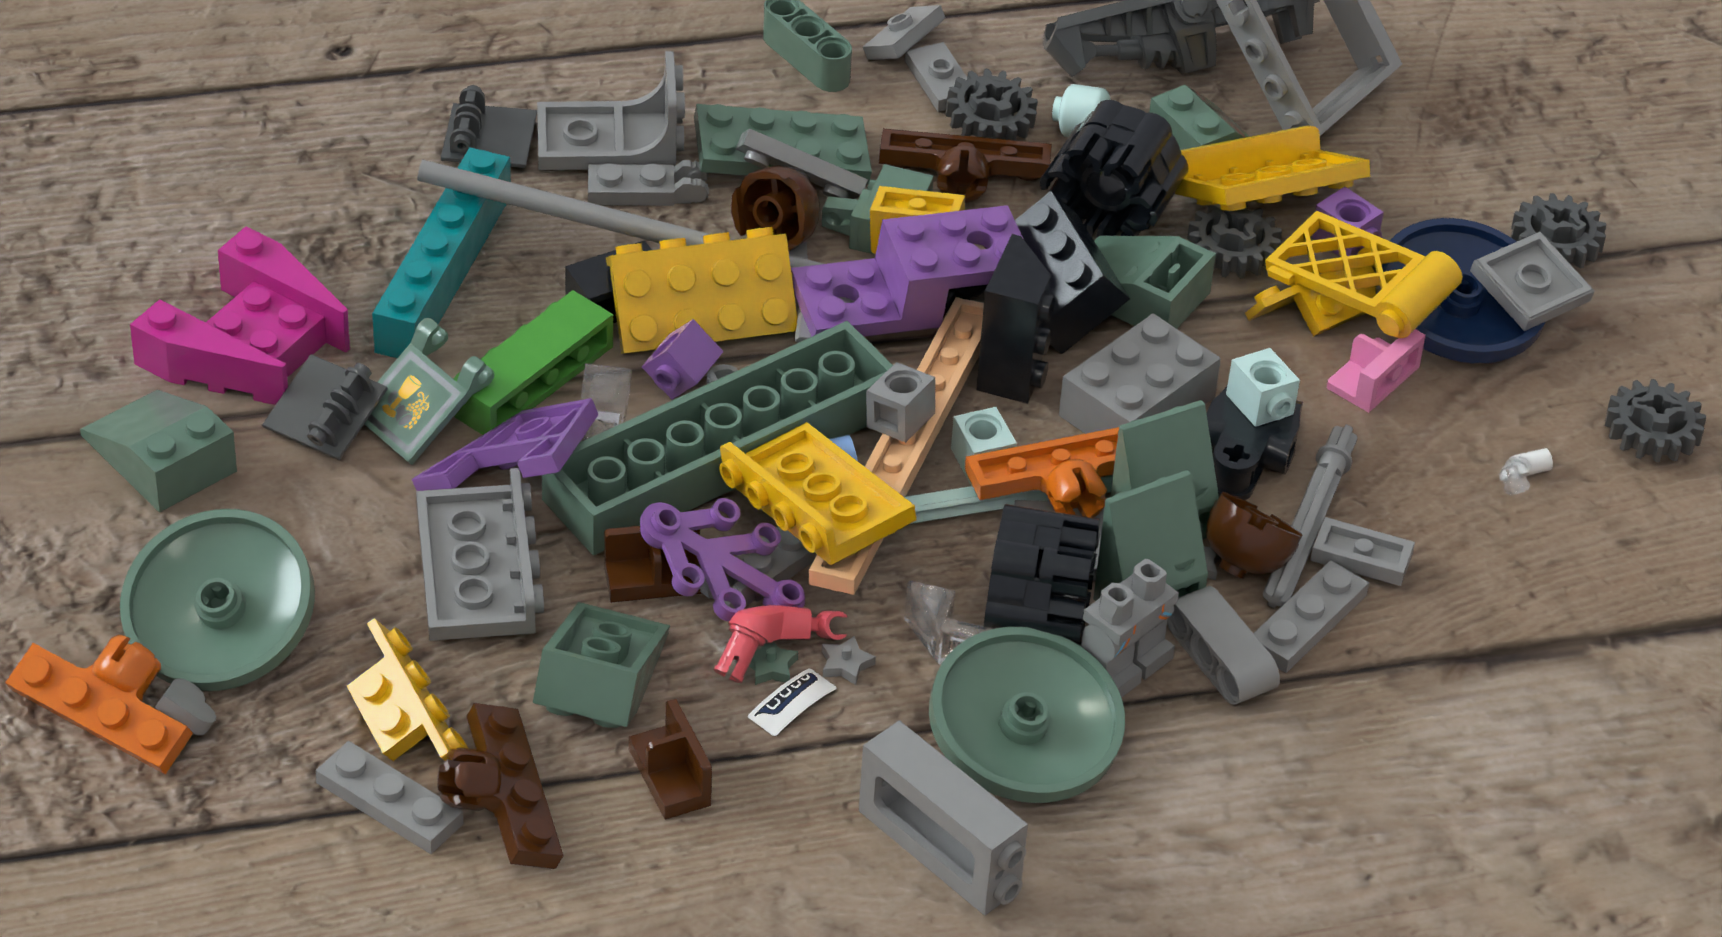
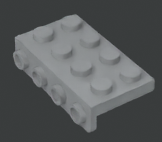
M519 468L510 469V485L416 491L429 641L536 633L535 613H544V596L542 584L533 585V579L540 578L538 550H529V545L536 544L534 516H525V511H532L530 482L521 483Z

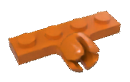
M1119 427L966 456L965 472L979 500L1040 490L1047 495L1055 512L1076 515L1073 509L1078 508L1083 517L1094 518L1105 507V499L1107 498L1104 494H1106L1107 489L1101 477L1113 475Z
M116 635L110 639L94 664L87 668H80L32 643L5 682L12 691L166 775L193 733L186 725L142 702L144 693L161 670V663L148 648L139 642L127 644L131 638Z

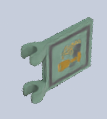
M424 318L419 323L411 343L378 380V383L387 386L388 389L364 423L411 465L414 464L473 394L488 386L495 375L494 371L481 359L472 356L464 363L456 382L426 357L441 348L448 340V333L431 318Z

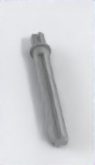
M1346 424L1344 427L1335 426L1329 435L1326 445L1320 447L1316 454L1317 466L1291 525L1301 532L1303 536L1298 543L1299 546L1295 554L1287 564L1270 574L1262 594L1268 600L1267 605L1271 608L1283 606L1292 597L1341 477L1352 466L1351 454L1357 442V435L1352 432L1353 427Z

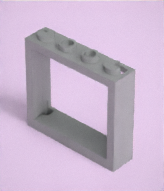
M1216 0L1283 130L1310 125L1317 127L1321 136L1402 65L1370 0H1323L1358 70L1314 108L1311 107L1257 0H1245L1248 7H1246L1243 0ZM1380 55L1383 61L1378 62L1375 56Z

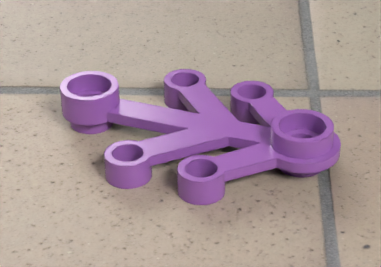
M720 498L711 509L680 512L672 505L659 502L649 505L640 517L641 535L650 546L663 549L673 574V588L683 596H693L698 592L706 579L714 598L713 610L722 620L730 621L737 611L743 610L746 606L745 597L740 591L730 587L725 573L764 596L763 606L804 607V590L800 584L793 580L777 582L734 556L757 553L764 556L770 555L781 541L780 532L774 525L760 523L752 533L705 539L693 531L710 527L720 531L730 530L740 517V509L734 501ZM719 511L726 513L729 518L723 517ZM760 536L766 537L770 543L763 541ZM684 549L697 556L701 569L695 564L688 563ZM683 576L689 577L694 584L687 582ZM724 601H729L735 608L728 607Z

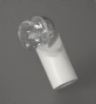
M1547 448L1510 457L1499 473L1500 481H1504L1505 492L1509 495H1514L1528 490L1530 483L1526 476L1552 469L1553 460L1551 453Z

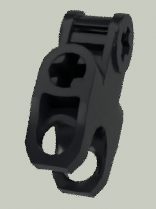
M1226 386L1212 400L1207 411L1218 495L1220 497L1222 492H1226L1247 500L1253 494L1264 468L1282 474L1287 473L1295 456L1303 402L1296 400L1294 415L1255 427L1226 395Z

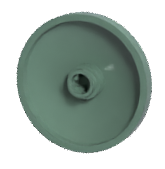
M215 509L196 513L178 520L159 532L144 546L133 561L124 580L120 597L122 627L125 636L131 638L129 644L139 642L148 648L161 663V670L157 674V677L171 684L173 680L182 678L195 684L201 691H221L236 688L266 675L280 665L296 648L306 632L313 613L315 602L314 578L310 565L297 541L285 528L272 519L240 509Z
M1003 627L987 630L966 639L956 646L942 662L929 698L930 726L938 747L944 756L988 792L1014 801L1027 803L1057 802L1085 792L1098 783L1108 772L1118 754L1124 737L1125 711L1123 701L1114 680L1103 665L1089 652L1071 640L1028 627Z

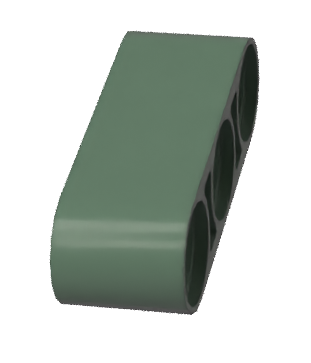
M765 0L763 40L821 90L838 92L847 88L851 79L852 45L800 0Z

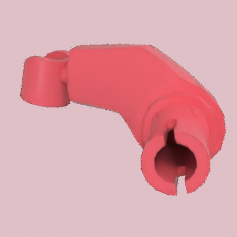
M767 605L739 610L728 623L732 635L718 664L715 665L714 671L725 677L732 661L736 660V666L729 680L742 683L759 645L764 646L765 643H772L775 640H809L811 631L816 632L819 637L824 639H843L847 634L832 633L829 624L832 618H847V615L844 612L827 610L822 611L816 617H812L809 608L783 605Z

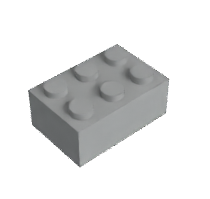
M1153 313L1063 376L1059 416L1086 434L1117 428L1133 420L1149 417L1199 400L1207 404L1216 395L1221 358Z

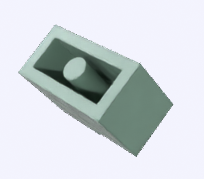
M884 164L877 180L871 179L869 181L867 189L862 190L858 200L827 197L822 209V227L848 235L849 249L874 254L871 252L870 208L879 186L933 192L934 176Z

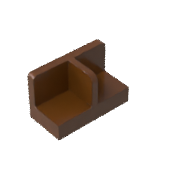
M640 526L610 528L604 531V570L610 603L683 596L676 592L672 586L673 574L663 549L654 548L646 543L641 535ZM700 529L693 530L695 533L700 535ZM684 549L688 563L695 564L701 569L697 556ZM683 576L687 582L694 584L689 577Z
M677 699L666 701L665 726L629 736L628 748L665 820L711 806L712 793L711 763Z

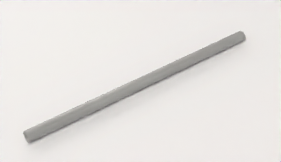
M422 159L418 171L417 181L659 243L662 240L686 238L687 246L704 244V235H710L709 233ZM789 255L791 268L824 264Z

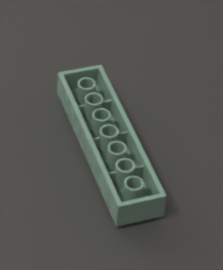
M845 321L580 442L560 472L542 475V500L594 556L604 551V531L606 529L640 526L642 513L653 503H667L674 506L680 512H687L736 489L730 488L724 482L719 470V464L722 463L720 446L728 442L733 443L741 451L747 453L806 422L828 439L850 435L867 427L866 391L893 365L848 321Z

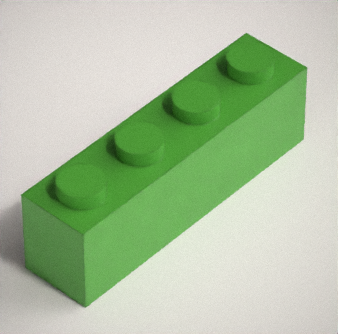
M574 290L559 301L553 302L543 313L528 324L522 325L515 334L499 346L491 348L481 358L494 371V379L488 386L473 394L454 417L484 435L519 412L533 409L613 348V314ZM460 372L454 377V380H455L456 382H457V379H458V377H459Z

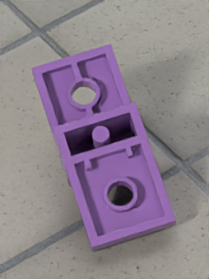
M1008 205L882 219L875 258L791 268L794 295L811 337L845 321H848L864 337L939 328L942 324L949 289L988 284L1011 235L1015 234L1021 237L1022 235ZM974 244L983 245L987 249L981 250ZM838 297H846L853 300L854 302L844 303V301Z

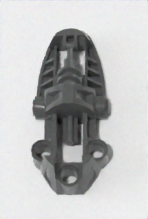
M1125 0L1058 17L1056 22L1045 25L1043 46L1070 77L1083 70L1092 58L1101 56H1117L1118 60H1138L1139 65L1144 70H1148L1152 62L1159 69H1163L1167 62H1169L1181 74H1186L1216 66L1217 44L1215 28L1228 25L1216 0ZM1257 0L1264 16L1272 15L1280 44L1302 39V36L1313 34L1314 3L1320 2V0ZM1092 42H1117V44L1095 45Z

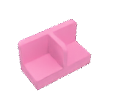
M1415 329L1407 338H1398L1390 344L1381 338L1372 339L1365 334H1359L1353 340L1350 360L1328 379L1327 389L1369 413L1420 367L1426 335Z

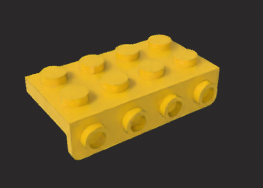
M1307 125L1181 150V154L1187 160L1189 170L1175 194L1194 198L1198 205L1220 204V209L1224 211L1241 210L1246 208V202L1256 200L1258 203H1275L1282 201V195L1292 193L1295 196H1309L1317 194L1318 187L1328 185V188L1341 189L1344 186L1347 188L1354 186V180L1371 177L1370 160L1321 150L1318 128Z
M773 227L746 230V239L730 240L729 232L704 235V244L687 246L686 238L659 241L660 249L643 251L642 243L616 246V255L606 257L607 266H610L621 354L656 350L670 333L692 319L700 325L714 342L796 332L797 311L787 235H774Z
M808 422L747 453L741 451L731 442L720 446L722 463L719 464V470L724 482L730 488H736L746 496L754 508L762 509L772 517L780 529L783 531L788 530L798 538L810 553L815 552L830 565L855 554L859 550L917 520L914 504Z

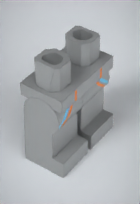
M1144 559L1134 566L1133 574L1121 583H1111L1101 591L1100 598L1084 609L1083 620L1089 625L1083 631L1081 647L1094 656L1108 671L1120 692L1121 698L1141 683V678L1146 680L1174 658L1175 645L1166 640L1165 635L1167 619L1174 612V605L1178 601L1179 592L1166 584V571L1150 559Z

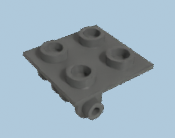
M476 85L468 86L461 91L459 103H453L441 161L461 163L469 147L509 156L510 167L526 168L537 110L485 106V95L481 88Z
M310 354L262 426L340 461L388 388L369 379L372 372L361 363H356L354 367L345 369Z

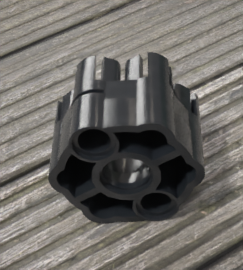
M1104 100L1097 105L1095 110L1082 123L1075 126L1041 177L1040 188L1041 190H1047L1052 181L1057 178L1048 192L1052 191L1080 217L1082 222L1086 219L1084 225L1091 237L1097 227L1096 238L1098 236H1115L1119 230L1123 231L1121 236H1138L1141 231L1149 229L1151 225L1155 226L1187 175L1189 167L1172 134L1171 126L1165 118L1156 113H1147L1114 100Z
M1005 504L993 554L984 617V630L1003 627H1028L1062 636L1081 646L1085 629V621L1083 620L1084 609L1090 605L1091 592H1088V589L1092 590L1094 575L1090 573H1094L1097 554L1094 552L1098 549L1100 519Z

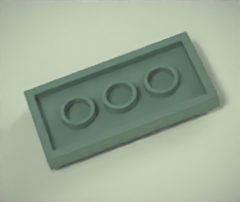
M696 104L694 123L701 172L747 176L751 172L763 169L745 161V153L736 150L741 134L750 128L868 179L867 184H869L872 169L863 117L771 110L761 107H732L721 104Z

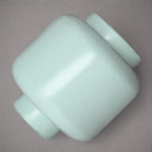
M1077 84L1068 86L1062 97L1057 96L1055 98L1052 109V119L1059 122L1061 134L1068 138L1075 126L1082 123L1101 101L1111 100L1109 92L1099 87Z

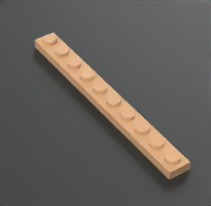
M955 298L917 368L918 371L935 377V414L906 443L882 433L865 465L868 470L903 497H906L979 357L984 303ZM884 538L833 565L828 564L817 555L809 569V585L854 595Z

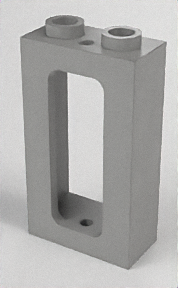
M900 720L863 745L859 812L984 916L1000 904L1007 905L1013 901L1022 888L1028 824Z

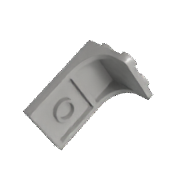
M665 51V72L659 85L652 92L638 99L628 101L537 102L538 170H588V164L654 163L674 164L675 166L676 151H684V125L677 124H682L683 118H685V93L676 92L683 91V65H675L674 51Z

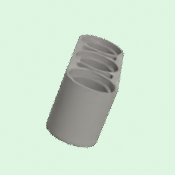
M1207 586L1178 598L1177 603L1174 605L1172 616L1167 619L1169 630L1227 702L1236 705L1278 688L1280 674L1274 658L1218 590L1212 586Z

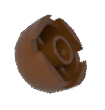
M780 165L758 169L744 177L741 186L735 188L732 195L731 214L735 228L740 236L745 234L747 236L746 230L773 227L774 235H787L788 251L796 249L812 236L819 221V198L816 189L809 179L795 169Z
M1222 492L1209 514L1206 533L1211 549L1222 558L1219 567L1241 579H1244L1247 572L1266 575L1284 567L1295 554L1299 546L1298 543L1303 536L1302 533L1273 514L1268 516L1257 510L1258 506L1237 496Z

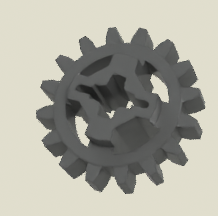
M984 69L983 76H978L975 72L969 71L967 80L957 77L954 87H949L945 115L951 117L950 126L952 129L963 128L961 136L974 135L976 137L1016 141V136L1026 138L1029 128H1034L1038 100L1031 98L1033 91L1031 87L1020 88L1021 78L1017 77L1011 81L1006 79V71H1001L998 76H992L989 69Z
M1550 193L1549 200L1547 201L1536 195L1533 196L1532 204L1527 202L1521 203L1520 210L1514 213L1511 238L1520 241L1541 232L1569 263H1573L1581 269L1584 268L1585 260L1595 262L1598 252L1602 253L1607 225L1605 222L1599 221L1601 214L1599 211H1587V202L1574 203L1572 196L1569 195L1562 201L1558 200L1554 193Z
M1246 203L1245 209L1224 211L1215 205H1208L1207 213L1197 211L1195 221H1190L1187 239L1216 253L1214 269H1221L1222 277L1226 278L1230 272H1236L1240 279H1244L1246 271H1251L1256 276L1261 275L1262 266L1266 268L1265 260L1282 244V229L1275 227L1276 219L1274 217L1262 218L1264 209L1258 208L1252 212L1247 210L1248 205Z
M1651 379L1649 386L1644 387L1638 380H1635L1631 390L1620 386L1617 396L1611 395L1605 426L1611 428L1609 433L1610 439H1622L1620 445L1622 451L1634 448L1637 450L1636 458L1641 459L1645 454L1652 455L1655 462L1660 463L1662 455H1667L1672 461H1678L1680 452L1690 456L1693 453L1694 445L1700 446L1705 429L1706 415L1700 413L1702 406L1700 402H1688L1690 397L1689 391H1683L1679 394L1674 392L1675 387L1673 383H1669L1666 387L1658 386L1656 379Z

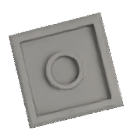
M1541 232L1474 260L1470 272L1524 331L1590 302L1595 292Z

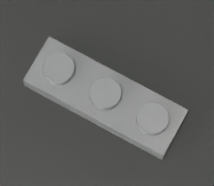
M750 128L741 134L736 146V150L745 153V161L761 168H768L770 164L795 169L808 178L810 182L824 187L823 194L826 196L856 199L860 197L868 181L864 177Z
M1330 560L1254 632V635L1272 655L1278 669L1287 673L1367 596L1369 582Z
M347 741L315 770L317 784L429 854H432L464 824L463 811L461 809L448 806L441 801L440 796L350 741Z

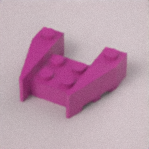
M247 226L218 249L221 290L235 298L207 322L159 299L130 324L135 365L171 383L185 385L188 380L208 384V391L225 394L227 388L253 394L254 401L272 405L277 404L288 388L287 377L298 369L308 359L310 354L316 353L326 343L345 353L350 350L348 309L281 243Z

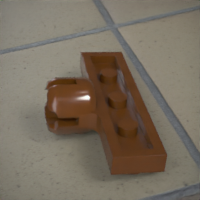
M883 128L879 164H888L903 169L910 167L933 169L938 172L937 187L941 193L965 194V203H970L979 199L986 192L988 177L1007 175L1016 176L1026 181L1041 179L1051 162L1052 144Z
M474 703L466 717L476 750L456 748L448 752L447 758L452 760L447 759L440 765L437 787L441 792V801L452 808L474 811L487 809L492 812L497 818L510 864L556 869L564 855L519 710L504 706Z

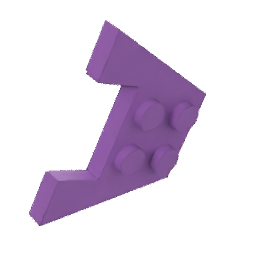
M592 398L523 410L412 478L413 484L417 491L453 489L479 468L496 465L501 470L518 465L523 478L560 472L599 414Z

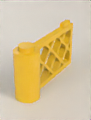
M1319 211L1313 213L1265 260L1268 277L1290 285L1292 282L1298 283L1376 317L1379 328L1385 334L1397 338H1407L1461 284L1463 277L1458 264L1443 252L1432 251L1427 256H1424ZM1319 228L1335 235V237L1313 241L1310 239ZM1359 246L1371 250V253L1347 256L1345 251L1346 248ZM1339 250V258L1319 261L1315 259L1314 253ZM1308 254L1309 262L1300 264L1286 262L1289 257ZM1400 262L1406 266L1402 269L1383 272L1381 264ZM1375 265L1377 273L1352 277L1350 269ZM1344 270L1346 278L1327 280L1320 277L1319 274ZM1374 286L1381 287V290L1372 299L1356 292V289Z

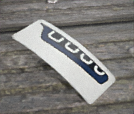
M807 669L771 693L748 715V718L772 736H777L803 711L822 697L836 690L837 687L814 670Z

